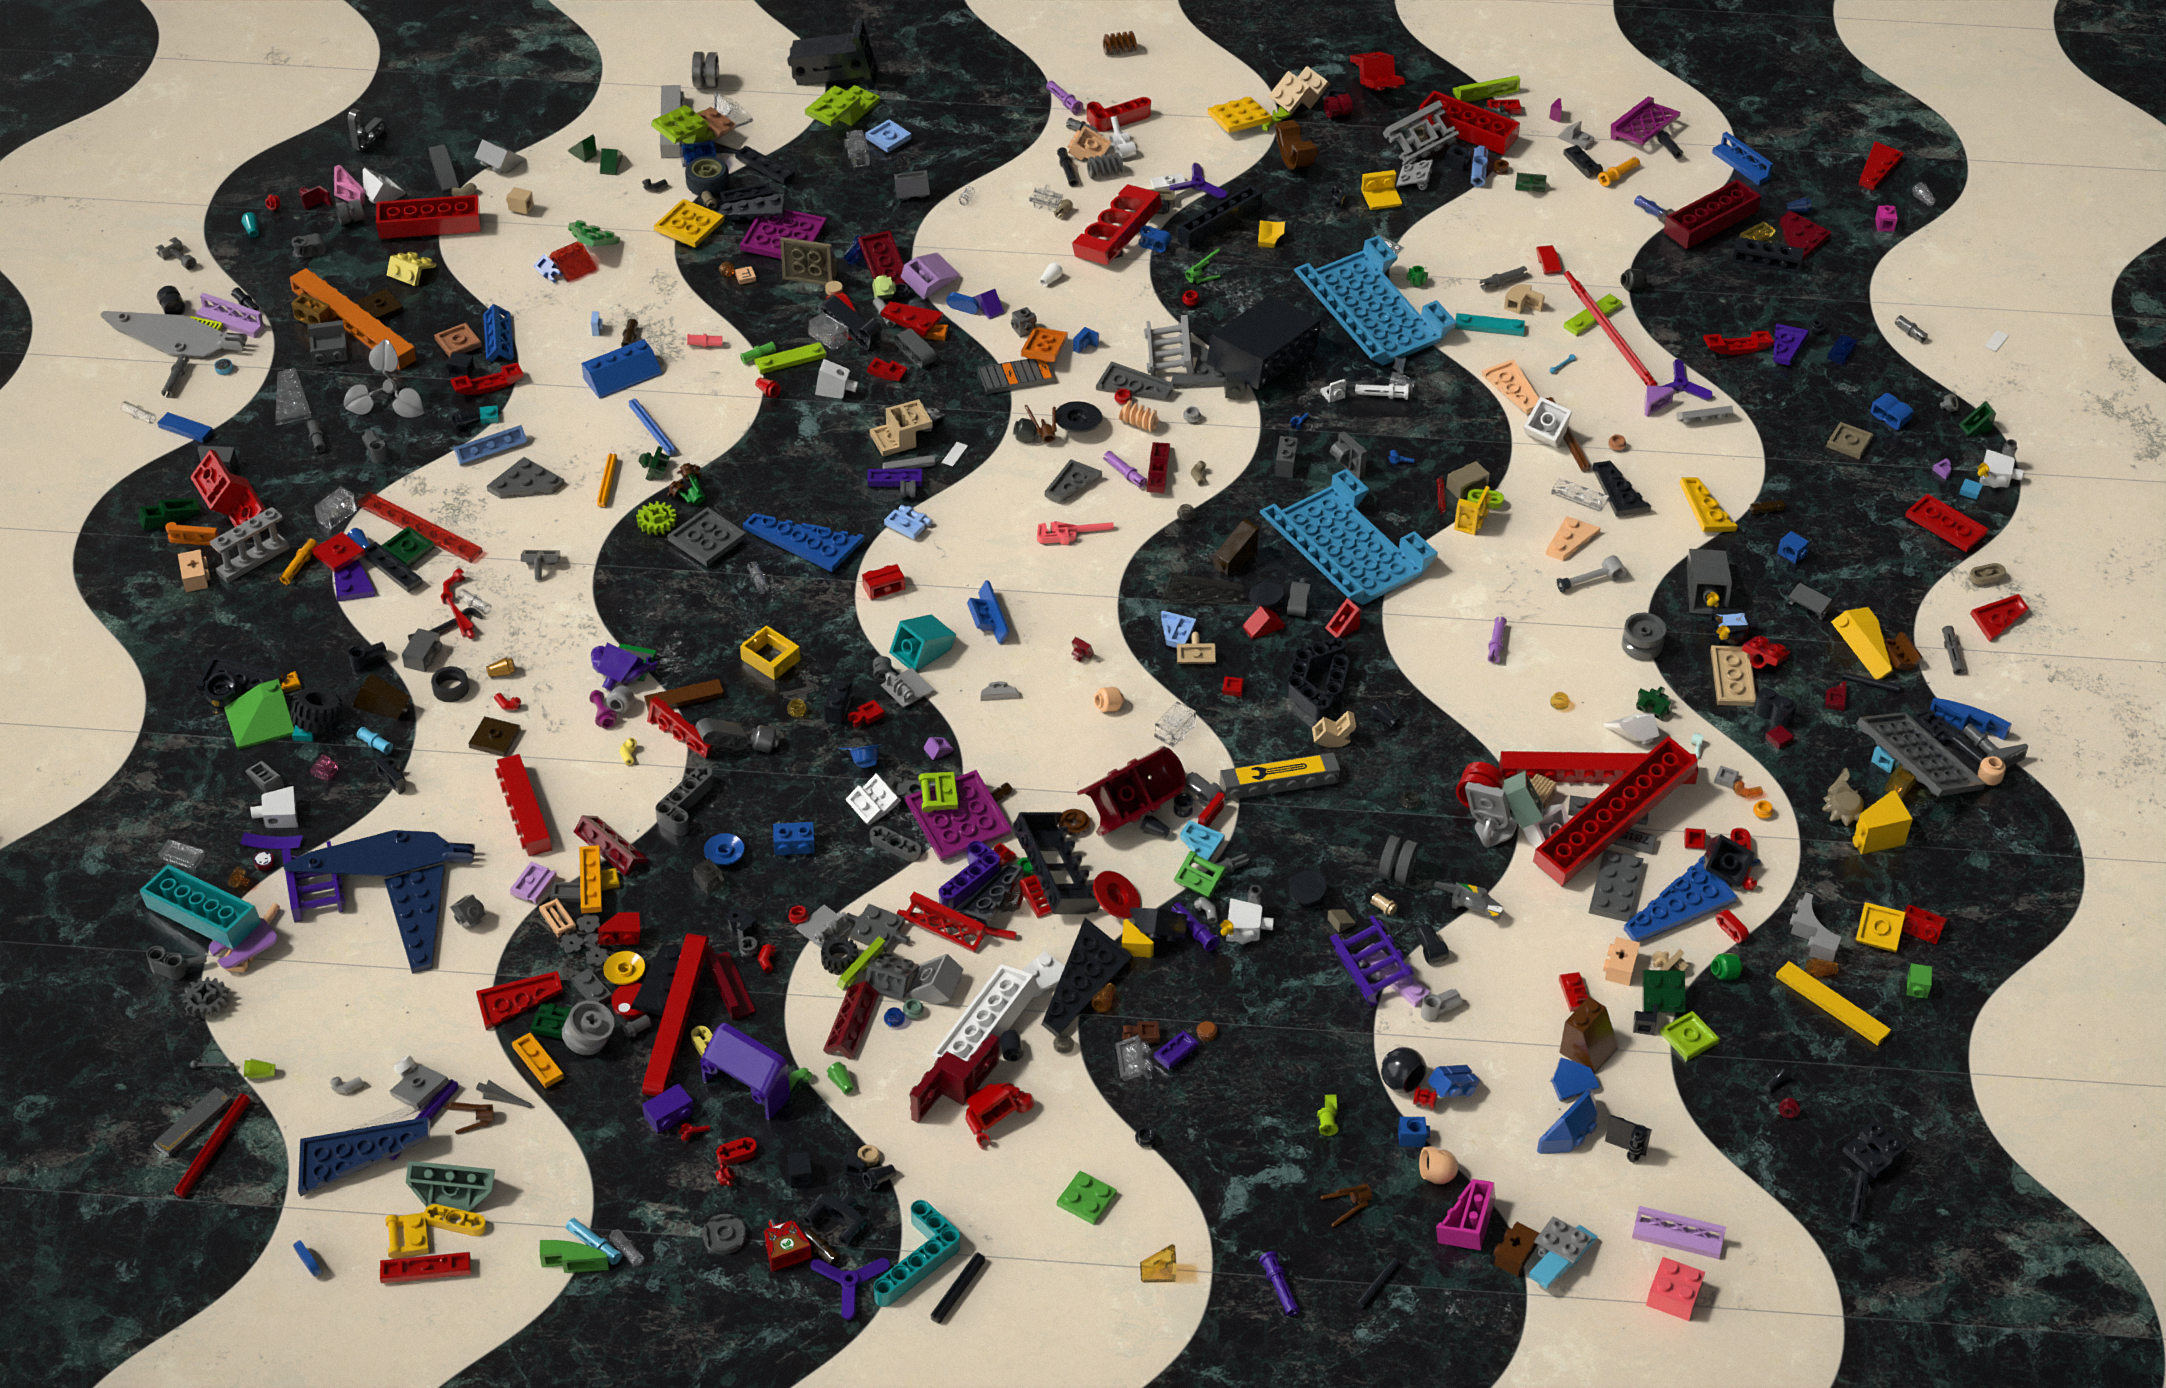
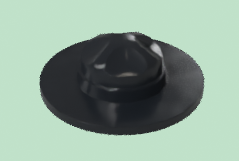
M1068 402L1057 408L1056 423L1067 431L1085 433L1095 430L1102 423V413L1096 406L1087 402Z

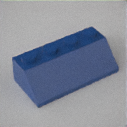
M645 339L581 363L583 379L599 399L662 375L653 349Z

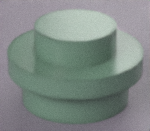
M909 999L903 1005V1013L908 1018H918L923 1014L924 1007L917 999Z

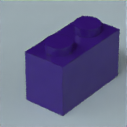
M679 1084L642 1104L644 1118L657 1133L671 1128L677 1122L687 1119L694 1113L693 1100Z

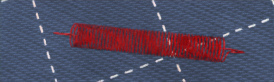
M1437 479L1439 511L1441 508L1445 511L1444 479H1442V483H1439V479Z

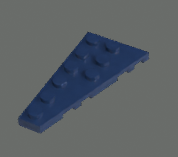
M444 864L384 879L412 974L433 968L434 945L437 936L436 929L439 920L443 874L445 872Z
M424 1117L301 1138L298 1193L300 1197L429 1140V1118Z

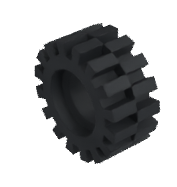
M837 936L836 940L832 937L830 938L831 942L826 940L825 945H822V966L824 965V969H828V972L831 974L833 971H835V975H838L839 972L843 974L858 959V948L852 939L848 941V937L844 936V939H841V936ZM836 953L847 954L844 958L832 957Z

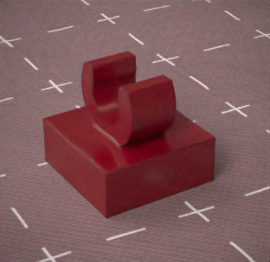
M1075 636L1071 642L1074 648L1071 653L1074 656L1073 659L1081 662L1084 656L1091 659L1094 654L1091 644Z

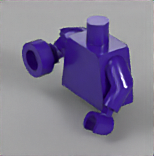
M608 642L605 647L597 646L591 652L592 667L597 673L606 676L602 687L609 691L614 689L617 682L628 685V683L633 682L647 671H653L657 668V661L651 663V656H648L646 663H643V659Z

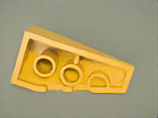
M1869 607L1846 610L1832 621V624L1875 679L1881 680L1893 671L1889 654L1885 647L1884 636L1880 629V622Z

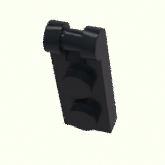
M1578 145L1564 149L1563 155L1585 177L1589 178L1593 174L1598 175L1603 172L1602 165L1597 164Z

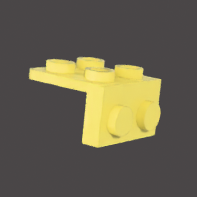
M408 252L407 254L398 253V255L390 256L387 276L417 286L421 270L435 268L436 263L431 262L432 259L420 258L414 252Z

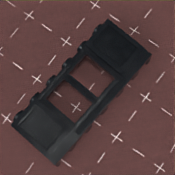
M1019 812L1012 829L1032 865L1053 914H1089L1097 912L1100 904L1094 896L1093 884H1088V886L1085 884L1089 877V870L1082 869L1079 872L1078 868L1082 862V856L1074 855L1072 857L1071 854L1075 848V842L1067 841L1065 843L1064 841L1068 833V827L1061 826L1059 829L1057 827L1063 815L1062 812ZM1040 851H1058L1063 863H1046ZM1050 871H1068L1073 884H1056Z

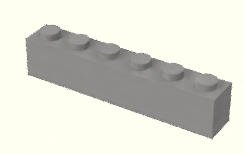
M681 85L661 86V116L684 106L685 95L684 91H681ZM660 133L661 158H681V151H684V142L680 141L674 144Z

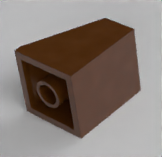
M1588 997L1565 1021L1559 1053L1574 1062L1590 1067L1595 1074L1618 1049V1044L1607 1008L1591 997Z

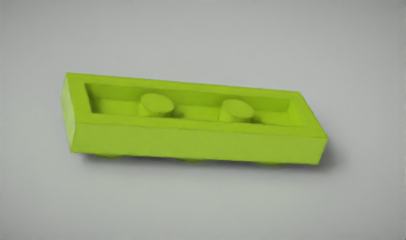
M878 936L840 976L836 985L842 990L847 985L849 987L852 986L858 979L856 975L860 971L864 973L870 964L869 961L873 957L878 958L883 953L884 949L882 947L885 940Z

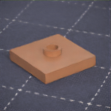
M466 323L434 335L435 340L449 358L453 352L464 354L482 347L481 341Z

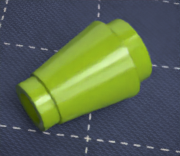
M252 1058L245 1060L244 1077L256 1079L275 1076V1064Z

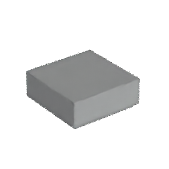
M1720 766L1714 783L1733 789L1739 771Z

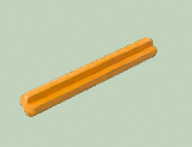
M610 453L607 456L597 498L598 507L607 506L618 460L615 453Z

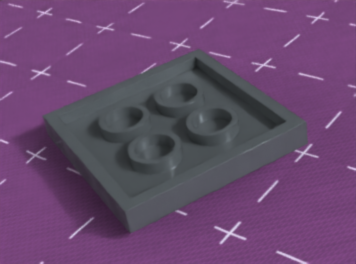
M708 507L668 535V541L705 566L710 565L746 538V532Z

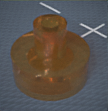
M237 866L229 878L228 885L237 888L239 884L247 886L250 879L244 877L245 870Z

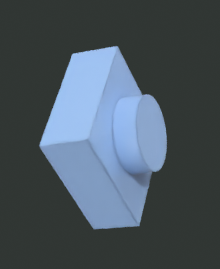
M592 311V336H599L600 329H603V318H600L599 311Z

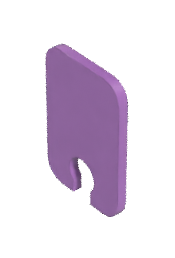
M260 918L262 923L234 949L217 941H213L209 945V950L213 957L220 954L224 949L232 950L229 956L217 960L222 968H233L277 942L276 933L263 918Z

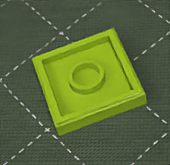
M1693 1011L1660 1029V1034L1686 1061L1718 1044L1720 1040Z

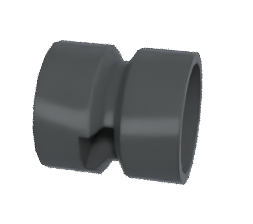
M359 199L350 200L348 204L345 202L335 204L341 225L348 224L351 220L354 222L364 220L363 209ZM351 208L353 209L354 213L352 215H350L349 209Z

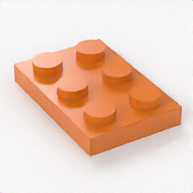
M1034 327L1021 350V356L1028 359L1055 362L1068 338V332Z

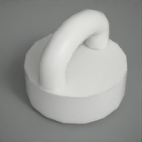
M407 1055L397 1062L393 1069L401 1078H404L409 1074H405L404 1071L410 1066L414 1070L417 1064L410 1055Z

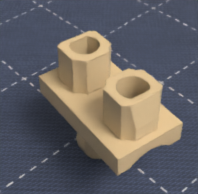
M1681 949L1670 959L1668 958L1669 953L1667 951H1656L1652 956L1653 966L1655 968L1661 967L1660 970H1670L1672 968L1674 971H1684L1689 965L1681 958L1684 954Z

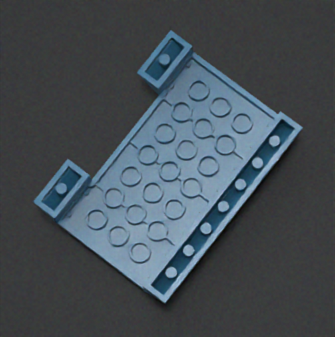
M1378 235L1365 240L1363 251L1314 269L1307 263L1295 268L1294 271L1370 359L1381 365H1386L1395 361L1394 356L1403 358L1439 343L1453 329L1457 322L1437 300L1424 305L1421 315L1385 276L1384 273L1398 259V256Z
M1348 469L1332 475V485L1283 510L1275 503L1260 510V514L1350 600L1362 605L1420 577L1438 555V552L1415 531L1400 538L1398 548L1367 520L1356 508L1367 495L1369 489Z

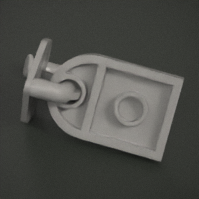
M1468 782L1465 787L1471 814L1477 820L1475 830L1483 845L1488 848L1510 839L1516 830L1517 824L1511 817L1509 810L1511 808L1508 806L1505 791L1500 788L1484 786L1480 783Z

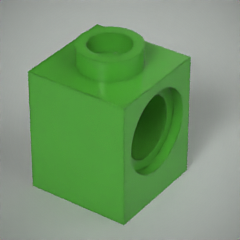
M1911 963L1907 976V995L1928 998L1932 982V967Z

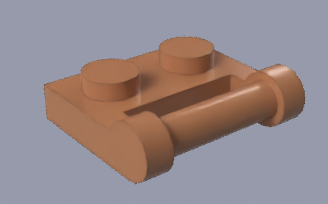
M712 107L697 113L709 123L708 130L713 132L717 138H721L735 129L736 124Z

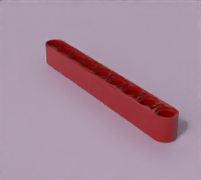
M687 933L645 1074L642 1087L643 1095L656 1097L668 1090L708 950V936Z

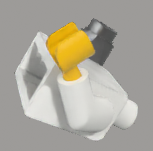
M2007 440L2003 445L2001 454L1991 450L1986 451L1983 463L1977 467L1979 470L1978 475L1980 476L1979 483L1993 488H2007L2011 479L2022 480L2024 470L2013 468L2015 462L2014 455L2018 449L2015 440Z
M1252 885L1250 887L1247 902L1230 899L1228 920H1224L1220 924V927L1223 928L1221 934L1226 936V941H1237L1240 944H1245L1250 941L1259 940L1260 929L1273 930L1274 918L1262 917L1261 902L1264 893L1259 885Z

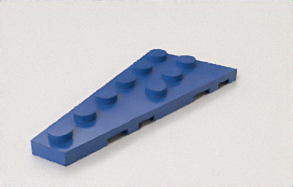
M755 513L743 523L744 530L831 572L865 540L863 534L854 536L849 535L847 531L839 533L831 531L830 528L802 523V525L793 524L791 520L783 522L776 520L775 517Z
M1702 856L1694 866L1691 865L1683 876L1678 877L1665 888L1658 898L1652 900L1643 911H1639L1624 925V931L1632 941L1640 942L1736 902L1737 896L1724 880L1704 870V856Z

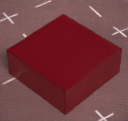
M1779 725L1767 732L1765 738L1779 750L1793 742L1794 736L1783 726Z

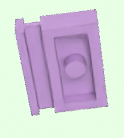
M530 862L510 888V893L513 896L526 901L531 900L534 904H537L557 877V872Z

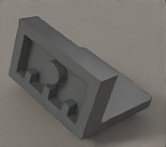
M884 953L868 965L865 981L879 993L903 1000L906 994L908 978L918 970L919 964H915L910 959H898L892 954Z

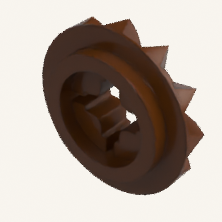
M1069 809L1062 812L1063 815L1058 823L1059 828L1061 826L1068 827V832L1071 836L1072 833L1079 835L1080 832H1086L1087 827L1090 825V819L1082 810ZM1076 819L1077 823H1075V825H1071V823Z

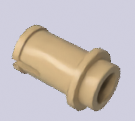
M1379 893L1372 897L1371 904L1383 910L1385 915L1392 916L1396 912L1397 905H1395L1396 903L1393 900L1389 901Z

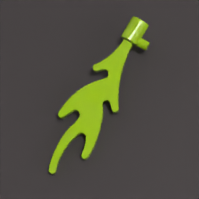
M1280 106L1278 113L1273 110L1272 122L1263 124L1262 129L1269 131L1271 125L1281 122V119L1288 118L1292 114Z

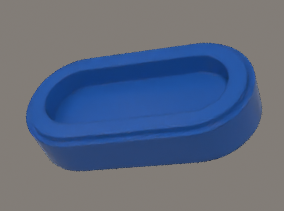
M951 292L946 298L947 305L952 309L969 314H975L979 309V302L973 297Z
M298 1240L295 1242L293 1247L312 1276L316 1277L321 1274V1269L302 1241Z

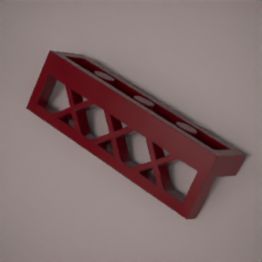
M582 815L573 831L589 846L599 845L600 855L625 876H630L636 864H647L649 860L598 816Z
M867 981L848 987L823 1049L826 1054L839 1050L847 1059L854 1058L879 996V992Z

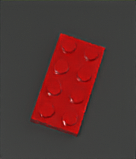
M1928 493L1907 510L1905 517L1965 552L1981 540L1988 531V528Z

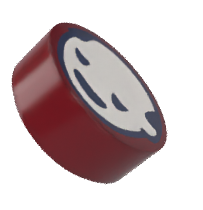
M268 851L258 852L253 858L255 868L260 871L271 869L275 863L273 854Z

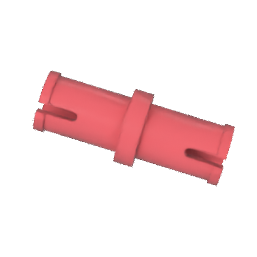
M704 333L703 335H687V345L722 347L723 336H710Z

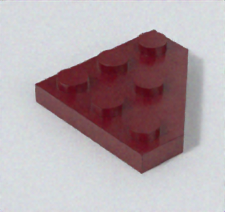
M1788 211L1780 218L1779 224L1783 229L1785 243L1788 246L1804 248L1802 261L1831 237V231L1792 211Z

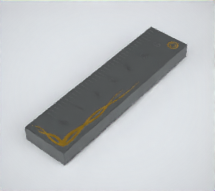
M215 1087L153 1142L154 1147L170 1158L232 1102V1098Z

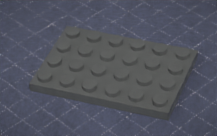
M1906 712L1860 717L1856 723L1865 734L1870 735L1875 740L1877 745L1887 750L1892 758L1897 759L1905 770L1915 775L1917 781L1925 784L1930 789V792L1936 796L1983 790L1987 784Z

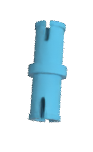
M361 727L358 730L357 737L367 742L369 747L376 748L386 755L392 751L393 744L384 740L380 734L373 733L365 727Z

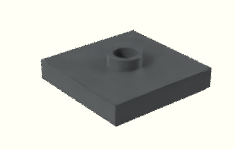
M419 1064L390 1090V1094L392 1097L420 1109L449 1083V1079L447 1076Z

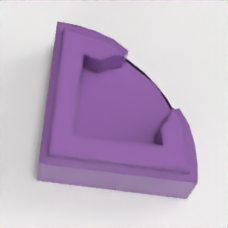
M1946 458L1935 464L1933 471L1946 480L1951 473L1950 461Z

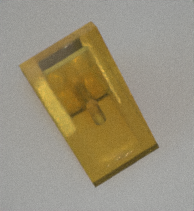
M1171 1244L1140 1262L1142 1282H1175V1245Z

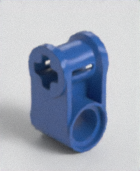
M1142 226L1139 230L1141 237L1138 244L1143 248L1163 253L1172 240L1170 233L1151 226Z

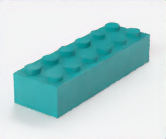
M169 864L139 890L147 908L231 949L240 944L262 923L254 905Z

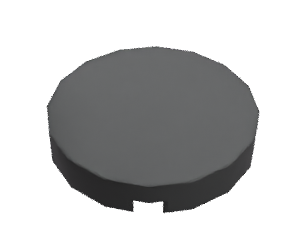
M732 1214L713 1216L703 1227V1242L711 1252L716 1254L736 1252L746 1241L744 1222L741 1219L735 1218Z

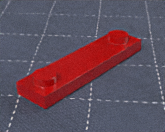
M470 1252L380 1260L381 1283L471 1275Z

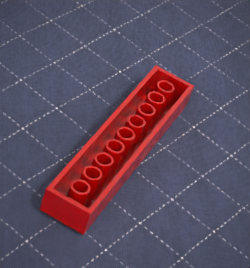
M1668 736L1537 847L1533 863L1563 887L1693 775L1698 759Z

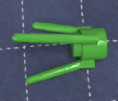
M1220 249L1215 250L1198 264L1192 266L1191 269L1185 271L1186 278L1190 283L1196 281L1199 284L1204 281L1221 278L1220 275L1201 278L1203 276L1202 268L1210 263L1208 260L1220 252Z

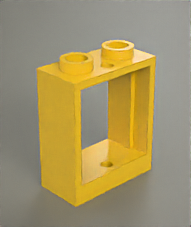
M767 625L740 646L741 659L774 681L801 660L800 646ZM767 643L782 652L771 662L756 654Z

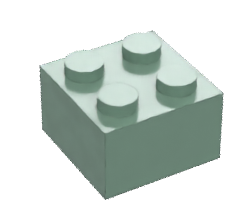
M1526 771L1504 780V788L1502 790L1506 793L1508 806L1513 812L1511 816L1516 824L1519 823L1523 829L1543 820V802Z

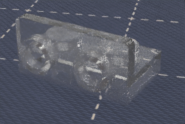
M1139 1035L1116 1043L1120 1076L1123 1081L1140 1075H1144L1148 1080L1152 1079L1151 1070H1153V1065L1148 1056L1150 1053L1148 1043L1143 1041Z

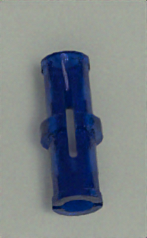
M1641 195L1637 196L1634 201L1635 205L1643 208L1648 214L1651 213L1659 219L1666 216L1667 210L1656 205L1654 201H1649Z

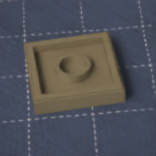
M1840 422L1827 442L1826 447L1860 459L1871 442L1873 434Z

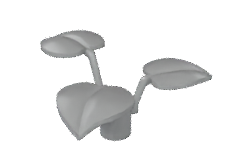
M384 339L372 349L369 355L371 366L375 370H382L383 374L388 377L383 383V388L369 393L365 385H355L346 393L344 407L356 414H366L372 410L374 405L372 395L382 391L387 393L395 392L397 399L393 402V408L397 414L408 418L421 416L425 413L418 392L412 388H405L400 391V381L386 372L396 370L398 356L393 345L387 339Z

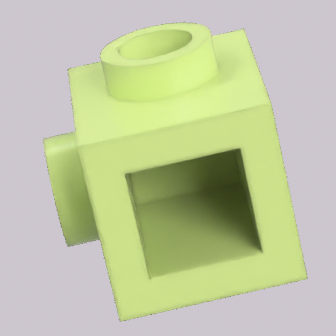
M883 275L874 279L872 284L874 297H882L883 300L891 299L894 292H896L895 282H892L891 277L886 278Z

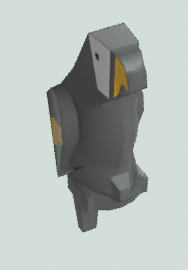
M1435 881V887L1454 893L1452 908L1457 909V907L1464 906L1470 910L1482 912L1490 916L1491 920L1500 919L1502 916L1503 906L1492 899L1485 888L1458 882L1454 885Z

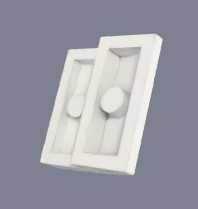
M875 774L864 787L858 785L845 799L868 825L883 817L901 801L878 774Z

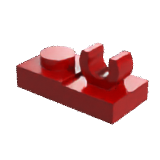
M1580 972L1559 975V982L1570 1012L1576 1011L1588 998Z

